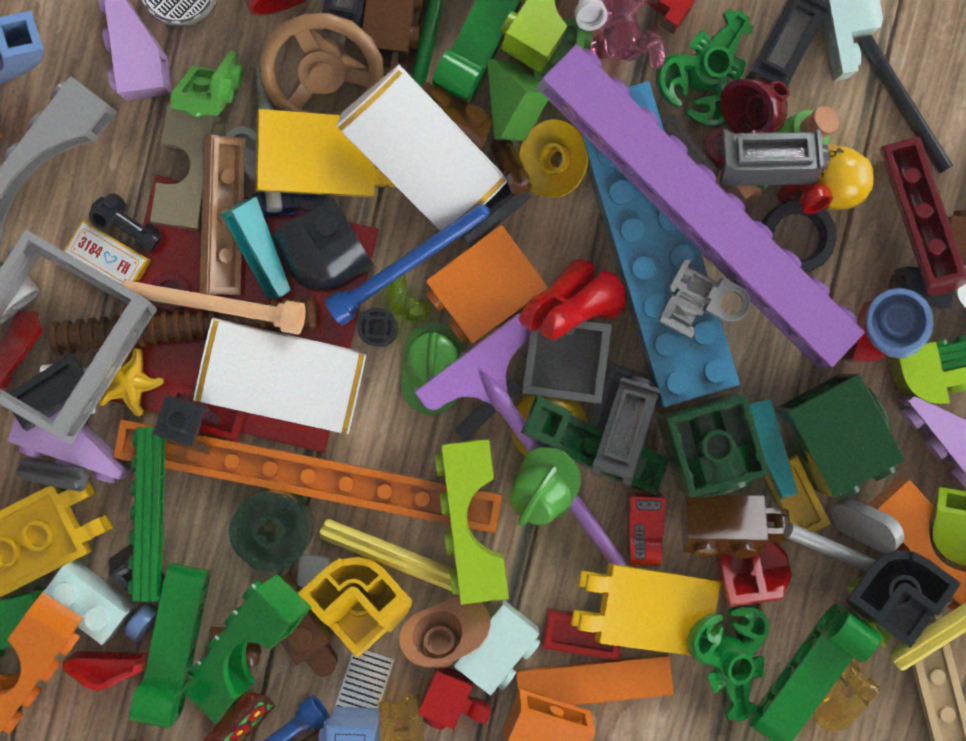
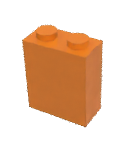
M500 225L427 279L426 282L431 289L425 292V294L438 312L445 307L454 320L448 325L461 343L469 339L472 344H475L526 306L531 298L545 292L548 287L504 227Z

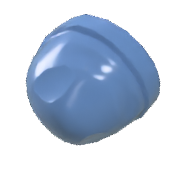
M903 288L887 290L875 297L866 313L868 339L874 347L893 358H905L917 353L925 346L933 330V314L929 304L922 296L912 290Z

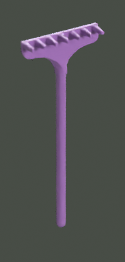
M517 314L514 317H509L507 322L500 328L493 329L492 334L484 340H478L476 346L471 350L462 352L461 357L455 362L446 364L445 369L439 374L430 376V380L422 387H416L414 393L421 403L431 410L439 409L447 402L459 397H477L491 404L496 411L501 413L530 453L532 449L542 445L521 433L525 420L511 402L512 399L507 393L505 376L510 358L530 337V330L520 324V314ZM577 494L569 509L608 563L629 566Z

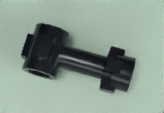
M111 193L105 198H98L92 204L89 219L95 227L105 230L113 224L135 239L133 246L149 254L153 253L162 241L163 234L158 232L159 229L149 223L142 226L124 213L126 211V204L119 195Z

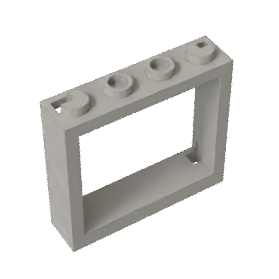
M25 230L15 247L9 246L7 259L0 268V317L40 256L127 305L55 420L0 389V404L72 445L157 311V308L144 297Z

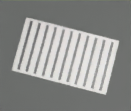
M367 650L359 658L352 653L335 707L379 708L394 659Z

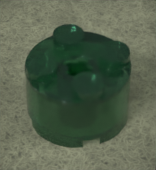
M273 489L260 491L246 499L235 511L229 526V539L235 553L249 564L250 567L264 572L279 571L293 564L308 549L314 535V518L304 498L297 494ZM271 520L281 530L275 538H273L271 531H265L264 528Z

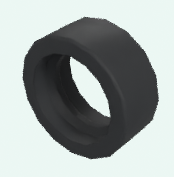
M800 199L788 200L770 210L761 223L770 229L774 242L776 226L783 218L789 215L800 214L808 217L815 223L819 230L817 249L811 256L800 260L802 264L800 268L807 273L822 266L832 255L837 240L836 226L827 210L823 209L814 214H805L800 206Z

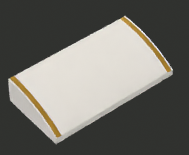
M397 65L346 108L336 124L348 139L440 231L480 204L485 205L507 183L506 176L400 65Z
M212 318L193 401L349 435L367 352Z

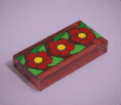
M249 691L202 741H244L276 705L268 696Z

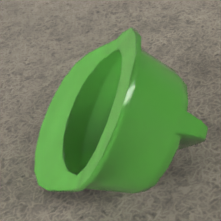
M434 322L419 326L408 336L403 349L402 394L408 405L423 414H441L452 408L459 399L447 402L439 409L431 410L426 408L414 393L416 387H422L430 380V376L439 374L445 369L446 364H452L464 352L463 342L461 343L448 325Z
M541 446L532 449L524 458L514 477L509 500L513 510L520 516L518 525L521 527L528 522L539 526L549 524L552 520L562 517L568 511L579 492L582 481L580 470L574 460L565 452L554 447Z

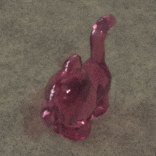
M601 0L606 7L608 16L602 26L603 31L593 37L592 52L599 59L610 57L618 60L632 61L639 58L640 55L649 49L650 66L655 69L661 68L664 65L665 55L662 38L651 30H647L642 34L635 14L641 4L648 0Z

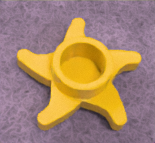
M135 348L131 360L124 366H121L100 399L99 404L105 406L113 399L123 398L125 404L136 416H142L144 414L140 406L142 394L145 391L162 386L165 380L163 378L153 379L145 375L143 372L142 350Z

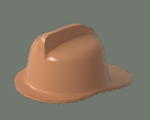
M460 597L447 600L412 615L406 621L399 635L400 648L405 658L414 665L426 668H447L453 665L459 658L472 653L483 644L488 637L491 627L490 614L481 602L461 605Z

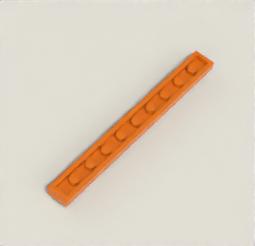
M121 419L113 458L132 461V457L136 456V447L132 445L133 432H136V427H155V425ZM197 434L196 440L211 447L209 455L167 443L166 440L165 468L451 525L450 515L442 516L440 492H447L446 483L243 442H234ZM478 490L475 493L467 511L470 529L495 534L503 494L485 490Z

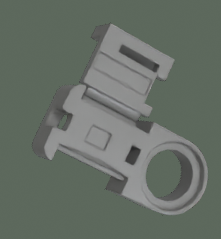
M685 260L678 267L676 276L668 286L670 293H674L675 290H678L676 296L671 295L657 322L687 338H692L695 328L691 327L696 315L702 316L705 311L725 322L738 321L749 312L751 300L747 291L725 278H721L716 282L688 267L691 260ZM726 292L736 293L741 299V309L735 315H727L720 308V299Z

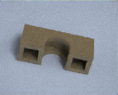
M167 105L162 144L170 150L186 152L190 160V169L188 175L179 183H156L150 222L160 226L201 232L204 135L225 136V124L221 123L219 116L207 114L199 117L189 116L183 110L171 109V105Z

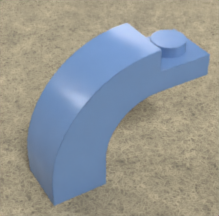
M31 10L0 17L1 85L26 74L43 59V46Z

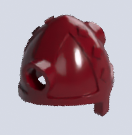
M733 80L724 87L720 95V108L725 121L735 134L777 133L784 126V121L788 115V102L786 99L789 97L790 92L788 87L781 81L775 80L769 84L761 80ZM743 122H746L747 124H749V125L751 126V129H750V128H747V127L743 124Z

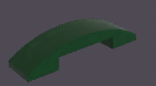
M535 396L521 433L542 446L554 447L565 452L574 462L593 470L592 465L596 458L604 430L571 415L572 411L541 396ZM613 436L608 453L627 458L631 443ZM643 447L630 487L656 495L670 459ZM602 471V475L623 483V477Z

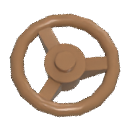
M330 13L302 14L281 23L265 40L258 61L261 85L274 106L281 111L341 115L349 106L338 111L316 112L303 106L313 93H332L339 89L344 81L366 86L364 94L384 77L383 58L372 37L352 21ZM314 29H329L346 35L360 47L367 60L368 68L344 53L341 45L335 39L321 36ZM294 35L304 51V56L298 65L297 73L299 79L289 97H287L276 82L274 63L279 48L290 36Z

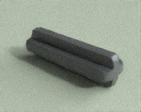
M31 458L22 459L19 463V468L16 470L17 476L25 481L78 492L86 488V482L89 480V474L81 468Z

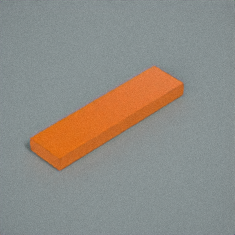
M669 654L621 658L619 661L602 660L515 669L518 690L522 689L570 705L674 695Z

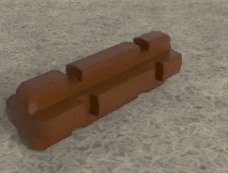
M493 139L491 147L494 156L499 162L502 173L506 176L512 194L520 196L523 192L528 193L532 187L529 181L530 178L526 170H524V165L516 149L513 147L512 141Z

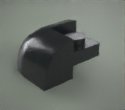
M334 198L303 217H297L271 236L277 254L289 274L299 285L312 291L331 292L340 289L376 268Z
M894 551L881 556L868 568L846 599V602L868 622L876 624L905 647L911 648L932 617L939 616L961 583L932 561L915 552Z

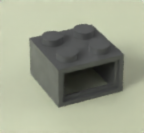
M584 321L553 341L543 337L541 329L538 331L530 330L521 393L601 404L612 325Z

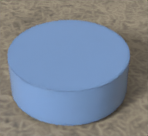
M151 603L141 607L126 625L125 635L135 643L143 639L154 627L158 609Z

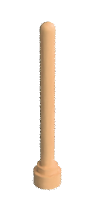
M126 281L122 284L124 287L150 301L274 322L275 327H280L281 331L286 333L300 334L305 321L306 309L304 303L286 301L285 304L279 303L276 307Z

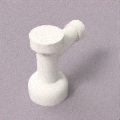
M578 0V5L574 12L577 25L586 31L596 30L603 26L608 16L606 7L601 0Z

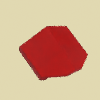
M767 542L762 553L751 558H737L733 554L718 553L716 555L718 579L721 581V587L729 607L782 600L792 573L787 553L778 542Z
M76 651L62 661V670L84 687L101 692L142 672L146 668L149 653Z

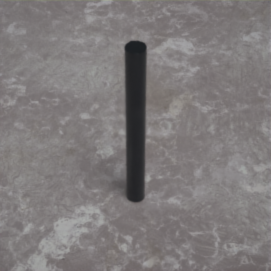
M872 35L858 42L859 47L915 136L921 137L925 152L939 174L952 167V162Z

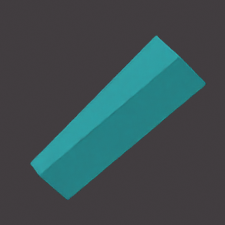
M257 197L244 199L221 213L224 222L266 298H280L289 292L288 281Z
M768 399L749 404L769 469V477L780 500L794 497L798 494L772 401Z

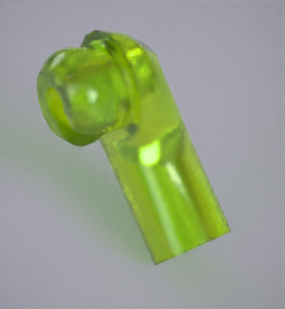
M406 274L388 285L390 306L396 313L409 322L417 323L419 320L428 318L431 311L430 305L425 299L418 300L408 293Z

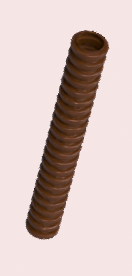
M308 295L307 300H302L300 296L295 297L293 302L305 304L306 314L302 331L305 330V327L316 330L319 325L316 299L312 295ZM283 298L282 302H278L276 299H271L268 304L264 300H259L258 303L277 307L279 303L285 304L286 301L290 300L289 298ZM186 308L185 312H181L180 309H174L173 313L162 310L160 315H157L155 312L133 349L137 344L143 348L147 347L149 343H152L153 346H159L161 342H164L165 345H171L174 340L178 344H183L185 339H188L190 343L195 342L197 338H200L201 341H206L212 318L269 331L273 330L278 333L281 332L280 327H275L274 322L201 309L193 311L192 308ZM114 315L111 320L107 316H102L99 321L92 317L87 322L83 319H77L75 323L71 320H65L62 325L58 321H53L48 331L50 348L56 356H62L64 352L74 355L76 350L81 354L87 353L88 349L92 352H98L120 316Z

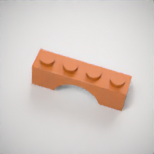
M897 477L868 506L891 515L901 525L905 539L903 544L895 551L915 552L932 561L961 583L949 600L951 603L947 606L949 611L952 612L966 603V566H948L938 558L932 548L929 536L930 523L936 508L909 479Z
M44 592L40 594L8 638L9 643L18 654L21 671L12 674H0V733L2 731L8 734L12 732L23 716V713L18 711L19 707L22 705L28 709L42 690L41 687L36 685L37 682L41 679L47 683L61 664L55 657L58 653L66 657L80 638L74 631L83 618Z

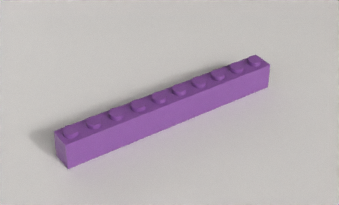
M576 44L542 78L537 89L731 282L745 289L749 294L751 302L818 369L833 367L865 333L856 324L858 322L857 317L848 308L841 305L838 306L828 296L830 291L825 284L814 277L810 278L800 268L802 264L796 255L787 249L782 250L772 240L773 234L767 226L759 221L754 222L744 212L745 206L738 197L729 192L725 193L715 183L717 179L709 168L702 164L697 165L687 155L688 149L680 139L673 135L669 137L658 126L659 120L651 110L646 107L640 108L629 97L631 93L622 81L617 78L611 79L601 69V61L593 52L588 49L582 50Z

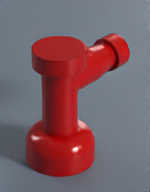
M817 184L784 185L777 193L778 200L785 203L788 200H792L794 194L801 189L803 194L800 197L799 203L805 214L817 213L826 208L833 200L829 189Z

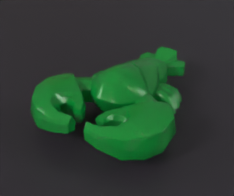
M731 9L726 10L722 14L726 23L725 27L721 28L711 39L705 30H701L693 38V41L689 43V47L696 51L694 55L677 53L668 56L661 61L656 70V86L659 94L668 104L679 108L683 103L677 97L674 86L678 88L679 95L685 98L688 91V79L692 90H713L714 94L696 98L691 102L695 107L703 106V112L700 113L690 108L685 110V114L693 122L703 126H718L725 122L720 108V95L724 87L729 84L726 76L728 75L733 80H741V76L744 73L746 62L734 57L737 51L741 34H751L754 26L749 23V17L740 10L736 12Z
M751 605L733 606L726 610L728 616L742 617L741 622H736L734 619L728 621L731 628L744 636L742 640L730 634H723V625L717 624L723 620V616L720 613L708 614L699 619L691 628L687 638L688 652L701 664L714 667V671L708 674L709 683L714 693L723 688L727 699L730 700L731 705L724 712L729 721H744L750 717L751 713L756 712L757 704L748 701L751 686L750 680L751 678H761L764 674L763 661L765 658L763 656L751 657L764 643L769 633V620L761 609Z

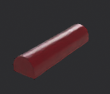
M921 137L881 146L880 153L927 294H945L966 284V269Z

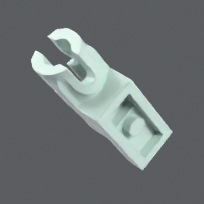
M880 0L823 1V3L830 6L822 19V26L833 82L849 79L859 71L861 51L858 43H853V39L872 35L881 28L883 15Z

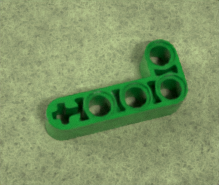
M476 0L451 51L447 49L442 56L432 79L433 85L440 86L451 95L468 104H472L488 73L487 61L495 59L504 41L505 34L500 32L511 11L518 13L522 2L520 0Z
M176 563L169 564L162 586L144 680L137 686L129 710V721L170 729L181 716L186 695L182 690L190 680L188 672L193 665L210 581V570Z
M839 603L833 604L823 614L756 706V712L752 713L749 719V726L770 741H793L854 658L858 662L863 663L872 656L880 644L881 633Z

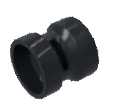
M371 308L365 311L357 324L358 335L361 340L370 346L378 348L386 347L393 343L399 330L398 322L394 315L381 308Z

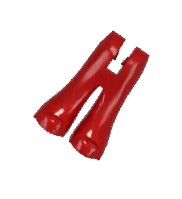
M584 259L573 260L561 271L549 289L529 300L519 317V322L531 331L541 329L543 337L551 341L556 340L580 323L591 318L613 319L624 311L626 306L624 286L619 277L605 269L594 278L595 269L593 263Z

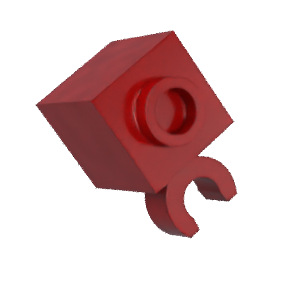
M449 667L435 668L419 705L418 715L423 716V721L433 728L444 730L446 726L454 730L461 713L477 722L486 724L492 711V704L469 696L473 687V681L463 673Z

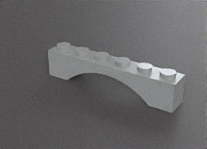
M72 76L67 81L60 82L54 88L50 96L51 102L43 112L36 113L30 119L26 128L28 132L19 143L11 145L3 156L4 163L0 167V260L4 223L12 202L24 183L41 166L55 156L77 146L94 143L118 113V111Z

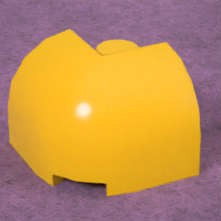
M361 557L337 559L326 566L298 592L311 606V610L318 618L333 630L357 658L387 631L391 633L405 618L412 606V599L383 567L372 559Z

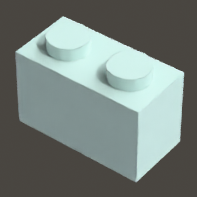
M78 560L64 565L44 590V593L81 616L83 619L77 627L101 645L115 637L137 608L135 603Z
M504 599L500 600L490 613L491 627L488 637L483 644L454 663L456 669L490 696L497 687L503 690L510 683L516 673L512 668L521 657L527 660L540 644V641L537 639L540 634L538 626Z

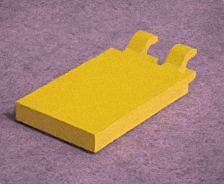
M265 109L257 111L255 191L371 198L375 196V186L397 187L379 169H375V165L336 126L341 115Z
M90 480L86 482V488L83 491L78 492L67 489L63 492L59 487L48 486L0 510V598L92 552L88 540L114 528L107 514L80 527L70 506L97 494Z
M608 563L606 574L581 570L578 586L584 587L586 591L603 593L599 613L573 609L571 625L578 626V630L596 632L594 640L600 644L692 656L687 648L689 632L699 619L708 614L716 613L721 581L713 578Z

